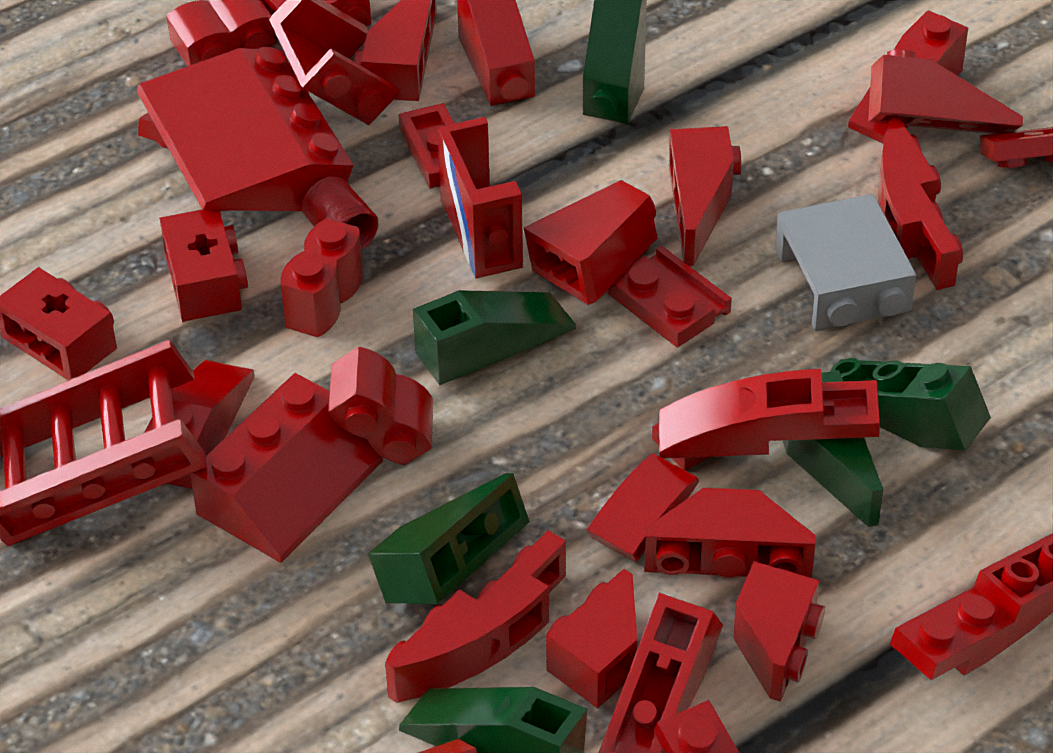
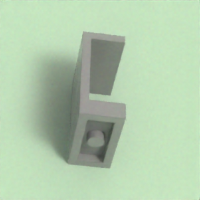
M873 194L778 212L775 250L781 262L797 259L814 293L812 326L815 331L885 316H893L912 310L916 273Z

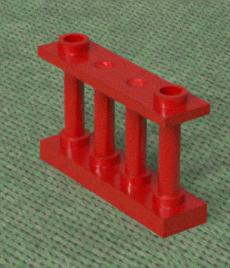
M170 339L0 408L1 458L3 457L5 489L0 491V539L7 547L206 468L203 448L182 420H175L171 389L194 380V372ZM150 398L154 429L125 440L122 409ZM101 418L104 449L76 460L73 429ZM52 437L54 469L27 480L25 448Z

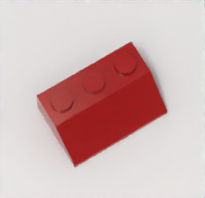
M294 373L205 457L206 468L190 474L196 514L282 563L383 462V457L373 450L366 438L346 432L332 420L328 412L329 390Z

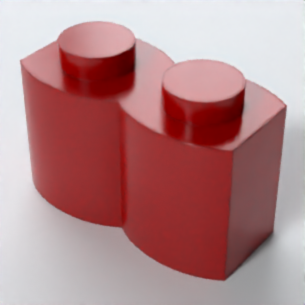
M198 0L183 4L166 15L170 41L187 66L238 48L260 49L261 47H271L276 43L275 31L269 21L272 15L261 0Z
M326 218L315 225L308 233L304 242V251L294 256L286 264L280 278L285 328L318 338L329 331L336 323L340 315V304L350 299L357 292L363 278L358 227Z
M358 346L332 363L328 412L332 420L340 428L352 435L366 438L373 450L380 456L401 465L408 464L432 449L433 398L423 385L409 377L396 374L394 367L386 358L364 347Z

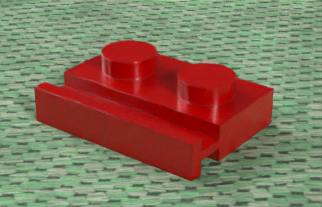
M662 245L656 248V254L651 258L644 256L634 262L608 289V295L677 348L713 325L715 317L720 314L726 316L731 313L732 298Z

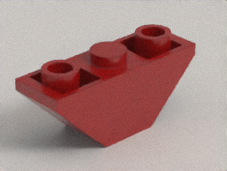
M702 488L646 527L644 572L665 573L668 575H719L728 578L737 576L747 577L755 561L812 578L816 535L760 490Z

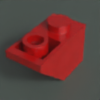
M754 561L736 601L733 639L769 698L781 702L789 681L799 682L808 656V649L803 648L807 637L817 638L824 619L825 606L817 604L820 580Z
M623 569L608 583L602 582L598 584L580 607L569 616L564 615L558 618L546 635V671L597 709L624 686L637 652L633 574Z

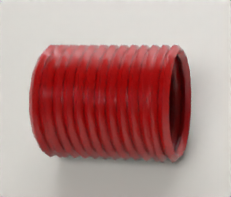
M331 176L321 179L311 186L304 196L302 213L313 226L328 218L358 227L361 250L369 245L375 237L379 227L378 217L343 178Z

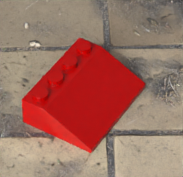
M261 47L260 49L238 48L138 85L137 93L202 210L302 212L304 196L317 181L326 177L338 176L348 182L354 164L308 91L301 87L290 62L282 50L271 47Z

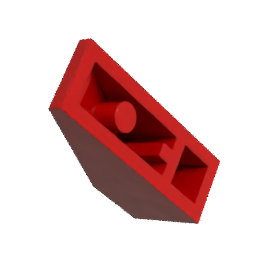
M400 0L367 32L364 49L356 50L355 63L398 87L400 94L394 100L419 101L437 15L436 0Z
M927 10L902 35L893 50L913 51L916 53V58L931 59L958 76L963 71L969 27ZM869 87L850 117L848 128L884 144L888 124L868 122Z
M890 50L887 52V55L880 57L871 66L868 122L889 124L890 119L900 117L905 126L986 134L1013 132L1023 126L1022 115L933 60L916 58V53L913 51Z
M728 126L670 129L668 166L683 262L689 266L695 265L732 196L733 175H741L740 146L731 145Z
M204 360L193 370L194 380L171 389L175 420H182L203 448L205 457L226 438L255 377L254 369ZM151 418L145 432L154 429L153 418ZM190 474L166 483L192 489Z
M659 592L598 753H665L654 734L656 723L690 707L704 679L723 628L722 622L714 611Z

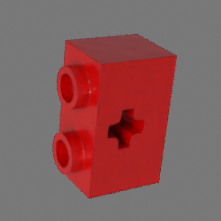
M196 210L159 217L164 253L182 322L241 311L240 289L248 288V281L243 259L233 260L232 255L239 254L233 224L224 226L220 211Z
M37 267L0 295L1 337L66 380H71L87 373L117 349L113 328L114 318L110 310L102 302L92 301L76 291L67 280L63 278L57 279L40 267Z

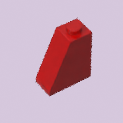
M457 0L458 37L490 106L535 97V60L516 0Z
M620 180L523 227L532 271L587 305L596 302L658 239L654 221L656 208L650 195Z

